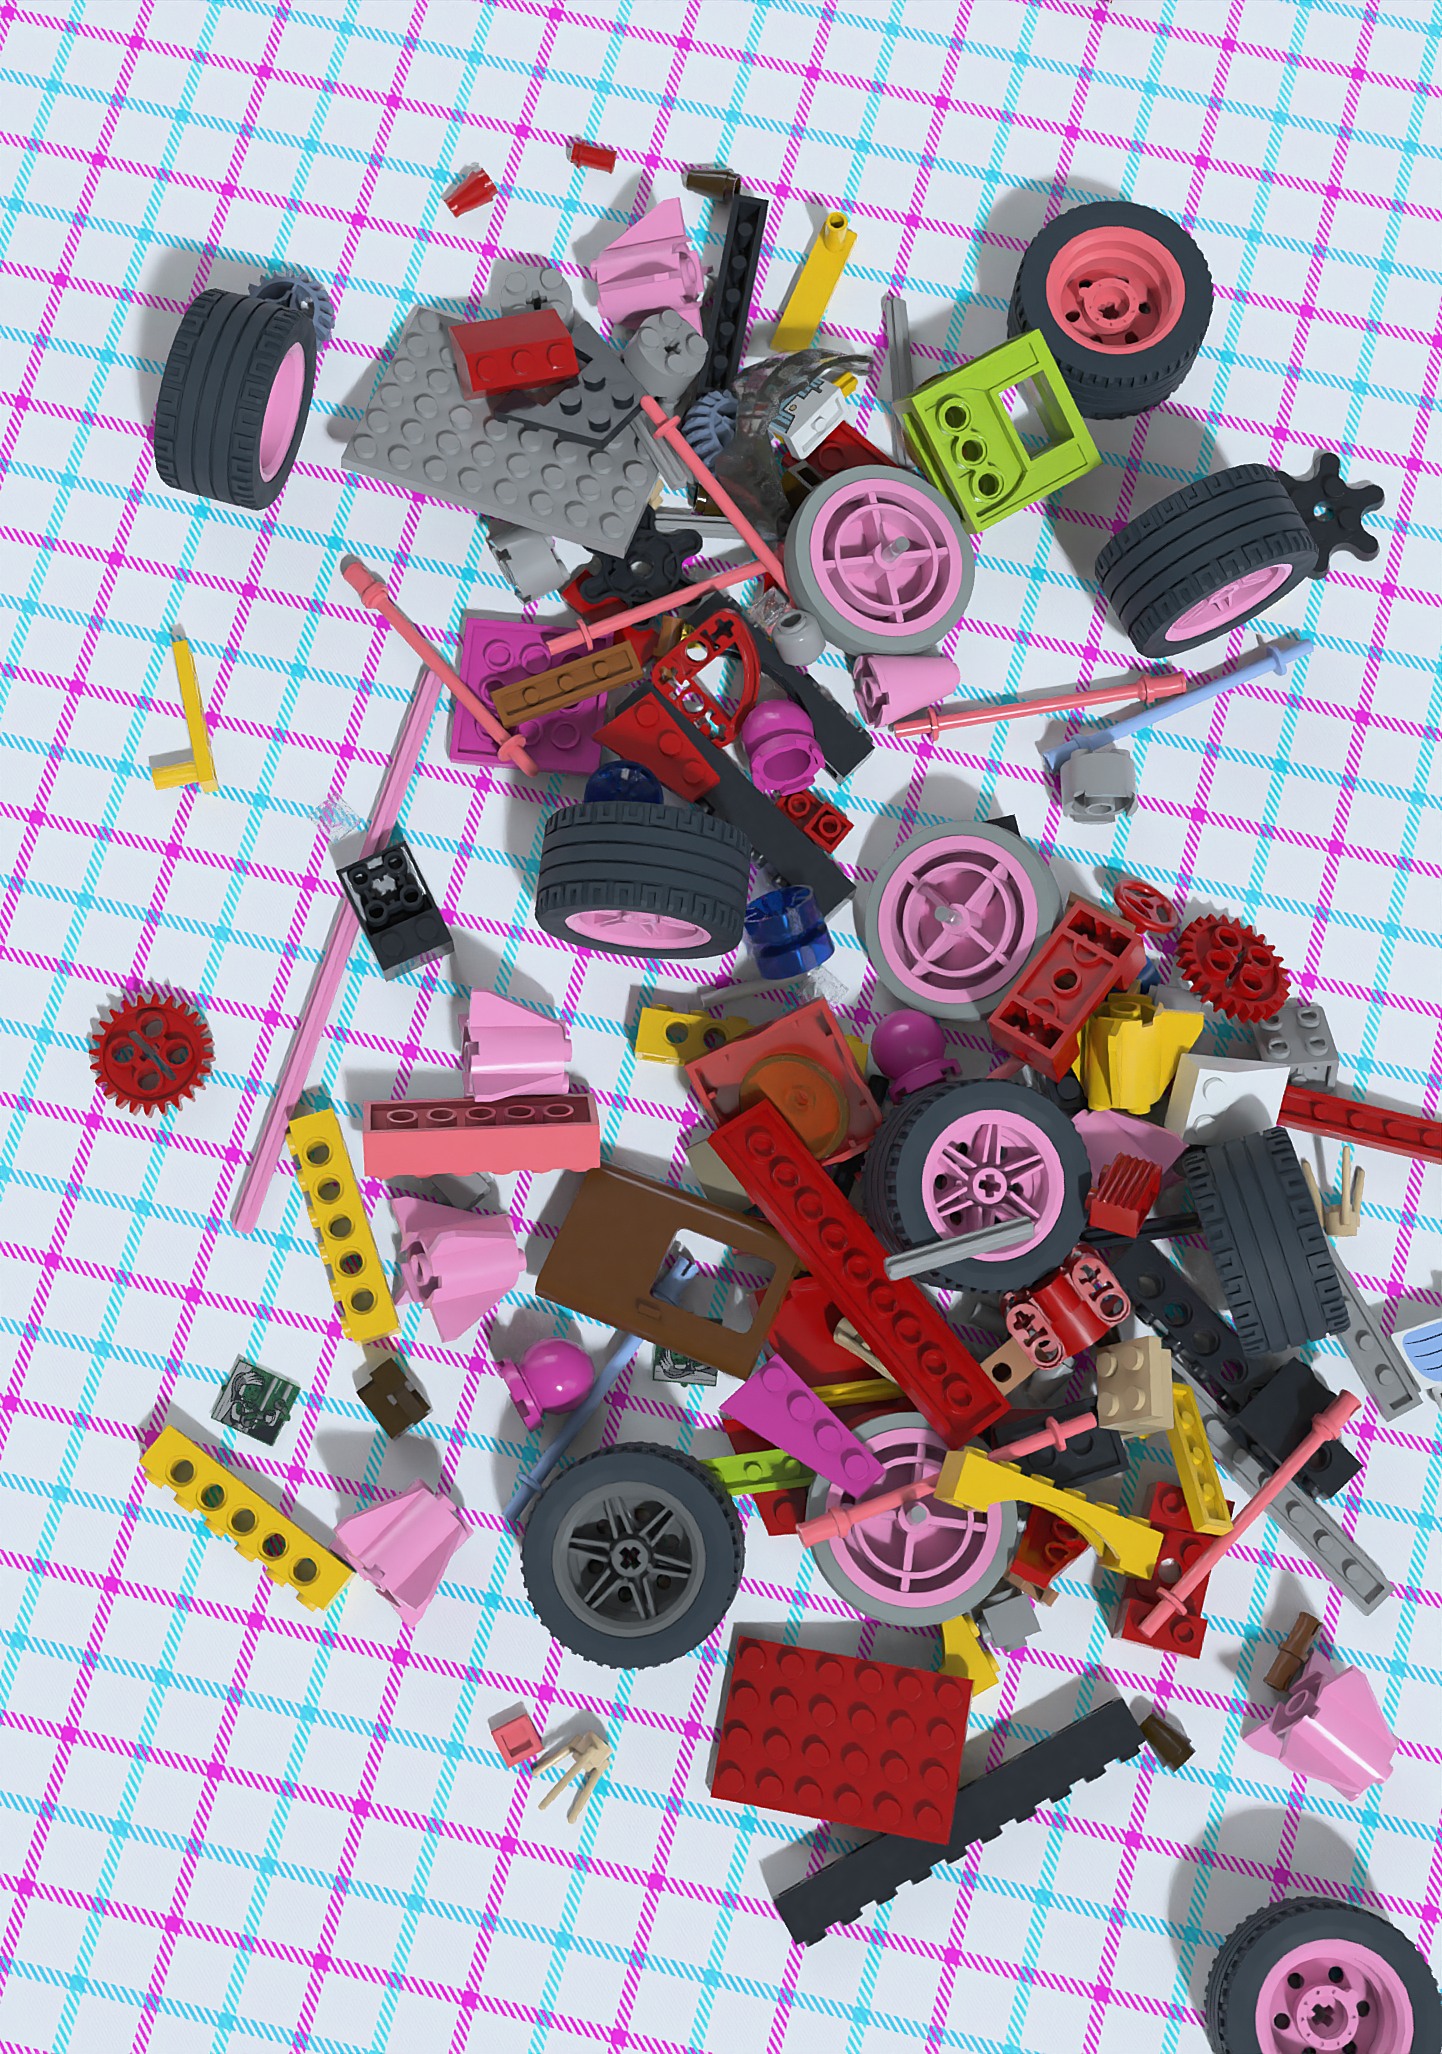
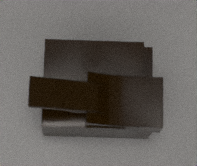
M391 1357L369 1374L372 1380L356 1392L394 1442L433 1412L432 1408Z

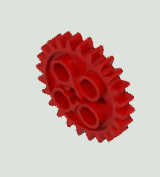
M1209 914L1205 919L1199 916L1194 923L1191 922L1181 933L1182 935L1176 941L1179 946L1174 951V954L1180 957L1176 966L1186 970L1181 979L1192 981L1193 985L1189 991H1199L1202 994L1200 999L1202 1004L1208 1001L1212 1002L1214 1013L1223 1009L1229 1020L1237 1014L1241 1023H1245L1248 1018L1254 1024H1257L1261 1018L1267 1021L1285 1004L1284 1001L1290 996L1287 989L1291 986V982L1285 979L1290 972L1279 966L1284 961V958L1274 956L1272 952L1276 946H1266L1263 943L1265 935L1255 936L1252 934V925H1248L1245 929L1242 928L1238 918L1229 923L1225 914H1222L1218 920L1213 914ZM1241 951L1240 958H1239V960L1237 961V957H1236V956H1237V955L1239 954V952ZM1228 976L1230 981L1225 985V981Z
M157 993L153 994L150 1003H147L141 994L138 995L137 1006L134 1007L126 1000H123V1013L120 1014L110 1009L109 1012L114 1019L111 1024L105 1021L99 1022L100 1026L105 1030L104 1035H92V1039L100 1045V1048L89 1050V1054L93 1058L99 1059V1062L90 1066V1070L93 1073H102L94 1081L98 1087L108 1086L103 1093L108 1100L118 1095L115 1106L120 1110L130 1103L129 1112L134 1116L138 1114L141 1107L144 1108V1113L148 1118H152L155 1108H158L164 1117L168 1116V1105L171 1104L179 1111H182L181 1099L186 1097L188 1100L195 1102L196 1099L192 1090L194 1088L206 1090V1086L200 1080L201 1076H213V1072L205 1066V1063L216 1061L214 1054L206 1052L207 1049L215 1045V1042L212 1038H202L210 1031V1028L207 1024L197 1025L202 1017L197 1011L188 1015L190 1006L185 1001L175 1008L176 1000L171 995L164 1004H162ZM155 1021L163 1022V1030L156 1037L146 1036V1029L149 1024ZM131 1031L137 1032L148 1046L157 1053L162 1061L176 1075L175 1080H170L148 1058L145 1052L129 1036ZM124 1047L134 1048V1055L131 1060L125 1063L117 1062V1055ZM181 1048L188 1049L189 1055L185 1062L177 1065L171 1063V1056L174 1051ZM150 1074H158L160 1080L156 1088L148 1091L143 1090L142 1083L145 1077Z

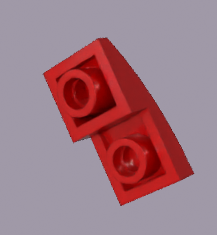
M806 789L797 793L782 795L775 804L814 845L830 855L855 826L829 803L825 802L823 804Z

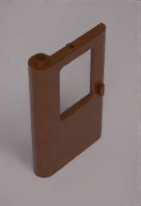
M600 1157V1168H590L581 1184L539 1273L534 1292L536 1296L746 1382L750 1378L794 1277L801 1270L807 1272L808 1269L773 1225ZM687 1229L776 1266L775 1274L753 1323L746 1333H739L660 1301L650 1295L652 1286L678 1231Z

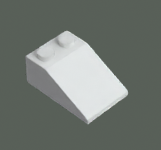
M1181 1053L1164 1127L1179 1134L1181 1141L1184 1143L1208 1146L1217 1144L1224 1146V1142L1239 1137L1243 1141V1136L1258 1131L1260 1135H1263V1130L1276 1126L1290 1066L1281 1063Z

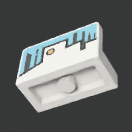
M809 373L762 422L765 428L783 437L792 457L803 461L851 411L840 387L813 373Z

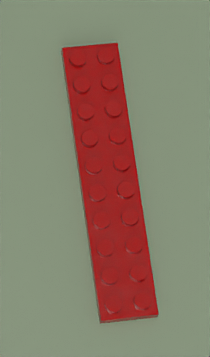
M767 1098L711 1133L706 1140L951 1451L959 1450L1012 1408L909 1276L895 1281L889 1280L884 1271V1259L891 1255L882 1247L873 1234L874 1232Z

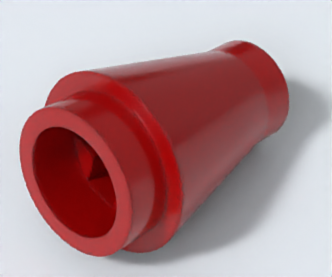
M481 168L476 173L472 170L444 202L454 217L458 218L466 212L494 201L492 197L499 193L486 171Z

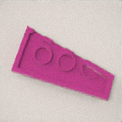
M777 1353L718 1407L722 1412L739 1421L748 1429L765 1438L856 1499L863 1495L887 1472Z

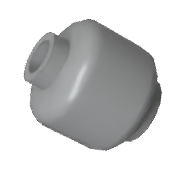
M795 609L783 613L772 630V639L781 659L786 664L792 666L811 665L823 653L826 646L825 636L817 618L812 613Z

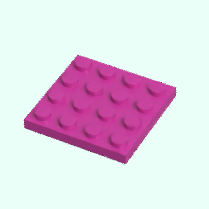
M467 618L459 679L502 725L490 692L610 648L614 645V632L593 639V650L587 651L584 645L580 644L551 656L546 642L578 630L577 628ZM608 691L509 728L506 731L512 737L522 734L526 738L523 750L538 765L539 772L599 778L602 747L592 741L591 735L605 725ZM457 699L449 757L450 763L521 770L512 759L502 762L498 758V751L501 746Z

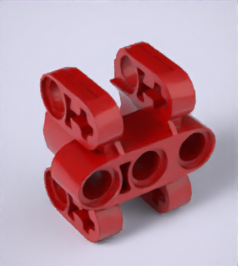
M1080 1240L1073 1248V1252L1064 1258L1063 1264L1057 1266L1050 1275H1044L1043 1280L1033 1282L1032 1286L1022 1287L1014 1292L1007 1291V1293H1001L998 1299V1307L1009 1332L1030 1361L1039 1369L1052 1370L1070 1356L1091 1346L1114 1325L1124 1321L1130 1312V1301L1118 1280L1090 1243ZM1079 1251L1081 1255L1074 1259L1073 1254ZM1087 1264L1094 1271V1274L1089 1278L1082 1268L1083 1265ZM1100 1282L1103 1287L1096 1291L1094 1285ZM1112 1295L1109 1299L1102 1300L1105 1296ZM1013 1296H1015L1016 1299H1018L1011 1303L1009 1302V1299ZM1121 1298V1309L1113 1315L1106 1314L1115 1308L1114 1305ZM1020 1310L1024 1314L1029 1315V1319L1025 1323L1018 1313ZM1034 1327L1037 1333L1030 1338L1029 1332ZM1030 1338L1027 1343L1024 1342V1339ZM1044 1340L1048 1341L1039 1346L1045 1353L1048 1351L1052 1352L1057 1348L1055 1356L1049 1360H1041L1035 1356L1036 1346Z

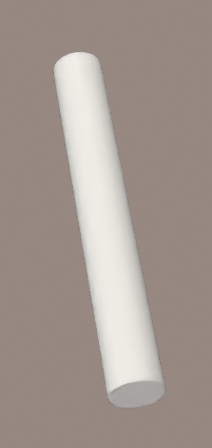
M806 964L700 994L703 1008L706 1009L809 980L813 976L810 965Z

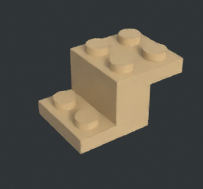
M1148 1335L1096 1349L1099 1428L1119 1430L1122 1440L1173 1429L1171 1350L1161 1348V1337Z

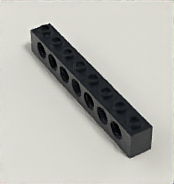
M1146 1241L1134 1243L1109 1267L1128 1296L1129 1301L1136 1307L1133 1310L1135 1316L1145 1326L1150 1327L1153 1325L1163 1335L1161 1337L1162 1344L1171 1350L1172 1354L1177 1356L1180 1353L1190 1363L1187 1367L1189 1372L1200 1383L1205 1384L1208 1382L1218 1392L1215 1398L1228 1412L1232 1413L1234 1410L1236 1412L1242 1410L1249 1403V1392L1251 1390L1260 1391L1275 1376L1259 1358L1249 1359L1245 1357L1239 1337ZM1140 1277H1148L1153 1280L1156 1286L1154 1295L1147 1296L1140 1292L1138 1288V1279ZM1167 1305H1175L1181 1309L1183 1313L1181 1324H1173L1167 1320L1165 1316ZM1195 1333H1202L1208 1337L1210 1349L1207 1353H1202L1195 1349L1193 1345ZM1223 1361L1231 1362L1237 1368L1238 1375L1234 1382L1227 1381L1222 1377L1220 1367ZM1338 1439L1324 1441L1317 1449L1320 1455V1463L1317 1468H1312L1305 1462L1296 1473L1301 1479L1298 1482L1299 1486L1314 1500L1318 1497L1322 1501L1331 1499L1364 1467Z

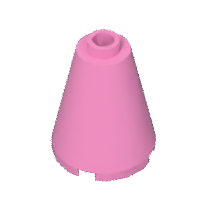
M882 654L858 656L854 663L853 679L860 678L861 690L854 691L859 711L868 726L875 725L874 728H882L953 694L960 683L959 668L948 657Z

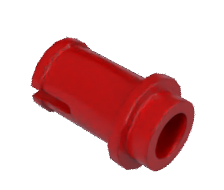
M582 140V143L575 141L571 163L576 164L577 169L585 166L612 174L616 163L617 151L587 145V140Z

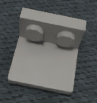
M1322 1006L1280 1009L1267 1021L1261 1018L1257 1024H1254L1248 1018L1259 1060L1262 1062L1288 1064L1290 1066L1286 1085L1314 1092H1330L1335 1090L1340 1059Z

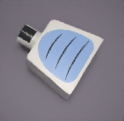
M1441 1317L1386 1337L1417 1392L1432 1388L1440 1410H1442Z

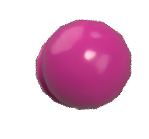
M784 699L763 701L749 713L742 724L741 741L743 750L750 760L749 769L753 784L761 792L765 793L767 788L769 790H779L780 795H789L800 792L814 784V775L820 768L824 769L825 767L824 756L821 746L814 739L812 720L797 703Z
M905 1008L893 1011L880 1020L872 1033L870 1049L873 1062L882 1075L895 1081L894 1085L887 1091L895 1106H899V1102L903 1100L902 1097L919 1092L925 1087L948 1082L946 1077L950 1074H953L955 1078L963 1074L956 1058H944L947 1043L941 1026L934 1017L920 1010Z
M558 1336L538 1340L525 1351L520 1363H513L509 1356L495 1362L496 1369L511 1392L509 1396L523 1423L527 1426L529 1433L544 1427L541 1419L544 1413L561 1415L574 1411L587 1400L593 1387L595 1369L590 1355L575 1341Z

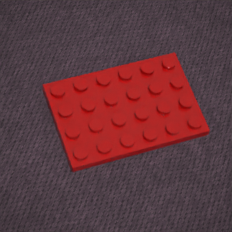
M739 1636L710 1797L949 1845L975 1680Z

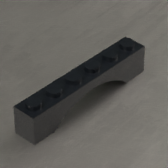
M717 590L686 619L684 631L690 634L719 609L729 608L736 611L745 621L753 635L759 652L761 672L779 684L791 699L808 714L813 722L814 739L821 746L824 756L825 767L823 770L841 786L872 756L875 750V746L872 744L873 738L863 727L859 725L855 727L846 718L847 712L834 699L828 701L819 692L821 687L808 673L802 675L794 666L786 664L781 659L777 649L767 640L769 635L766 630L756 621L750 623L741 614L743 610L739 603L730 595L724 597ZM720 618L717 619L719 626L710 636L707 629L702 631L712 639L715 648L720 646L715 643L716 638L725 631L730 635L733 634L731 631L734 624L732 620L729 619L724 622ZM696 641V643L706 653H708L705 644L701 641ZM736 642L717 656L743 663Z

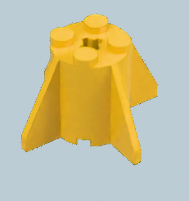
M1139 979L1133 981L1127 993L1108 994V1001L1101 1002L1077 1034L1080 1055L1071 1065L1084 1091V1096L1088 1099V1107L1096 1111H1105L1110 1108L1127 1109L1129 1113L1140 1115L1150 1112V1105L1160 1099L1175 1075L1181 1053L1188 1054L1203 1030L1204 1012L1164 1009L1161 1002H1159L1158 1007L1152 1005V997L1140 994L1141 980Z

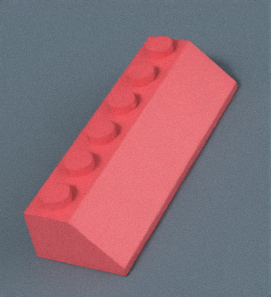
M595 1093L508 1096L492 1102H475L474 1097L363 1101L364 1177L373 1176L377 1179H391L396 1175H413L418 1178H428L435 1174L452 1173L455 1176H469L474 1172H492L497 1175H506L513 1171L530 1170L534 1173H547L552 1169H569L575 1172H584L590 1168H600V1124Z

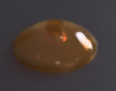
M776 1053L759 1060L746 1073L739 1090L741 1114L767 1098L815 1160L824 1158L832 1153L843 1141L850 1122L848 1100L838 1080L820 1063L799 1054ZM800 1093L804 1094L808 1100L804 1099Z

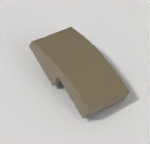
M707 1138L685 1148L690 1164L708 1200L739 1212L754 1206L743 1186L706 1141Z

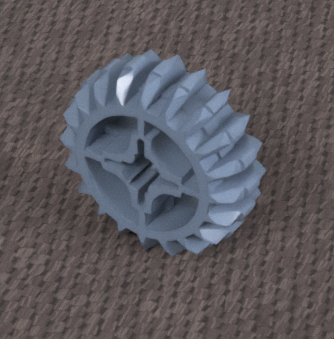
M289 268L285 277H280L279 272L274 270L273 279L267 280L263 275L260 276V286L249 283L248 290L250 295L245 296L282 305L298 311H302V301L311 306L314 310V317L311 320L316 332L317 351L323 353L324 346L322 341L331 342L332 335L330 330L335 327V320L332 317L335 311L333 304L329 302L328 292L325 289L321 290L320 283L316 279L309 282L308 275L304 272L295 278L294 272Z
M727 389L724 391L723 396L716 390L694 402L684 417L686 423L681 430L687 435L685 440L721 486L726 485L731 490L738 487L740 489L748 487L762 478L764 473L767 472L769 465L773 463L771 455L775 449L770 444L774 436L767 432L760 418L761 410L755 411L752 408L751 400L743 401L740 393L732 396Z

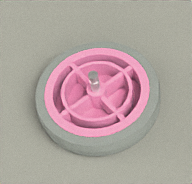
M865 465L854 467L832 476L817 486L797 510L785 540L784 568L786 580L798 609L812 613L819 622L825 640L838 649L857 657L870 654L912 656L942 640L965 612L972 595L975 579V559L971 540L961 525L963 521L952 504L934 486L922 478L890 466Z
M962 820L940 823L916 833L903 842L888 857L879 870L871 887L865 912V937L869 956L885 986L909 1007L920 1010L942 1021L976 1022L987 1020L1064 919L1062 898L1056 879L1047 863L1033 847L1018 835L997 825L978 821Z
M893 1413L866 1421L850 1432L887 1472L858 1499L815 1473L806 1503V1521L828 1513V1508L837 1505L838 1508L847 1510L939 1473L942 1470L947 1451L951 1450L921 1413ZM975 1436L957 1450L964 1451L965 1446H969L986 1453L992 1451L978 1436ZM933 1492L853 1524L848 1531V1536L839 1538L837 1535L810 1546L814 1561L828 1585L841 1599L858 1612L883 1623L897 1626L919 1627L940 1624L954 1619L975 1607L992 1591L1004 1574L1011 1559L1017 1535L1018 1517L1016 1500L990 1504L987 1513L965 1511L933 1497Z

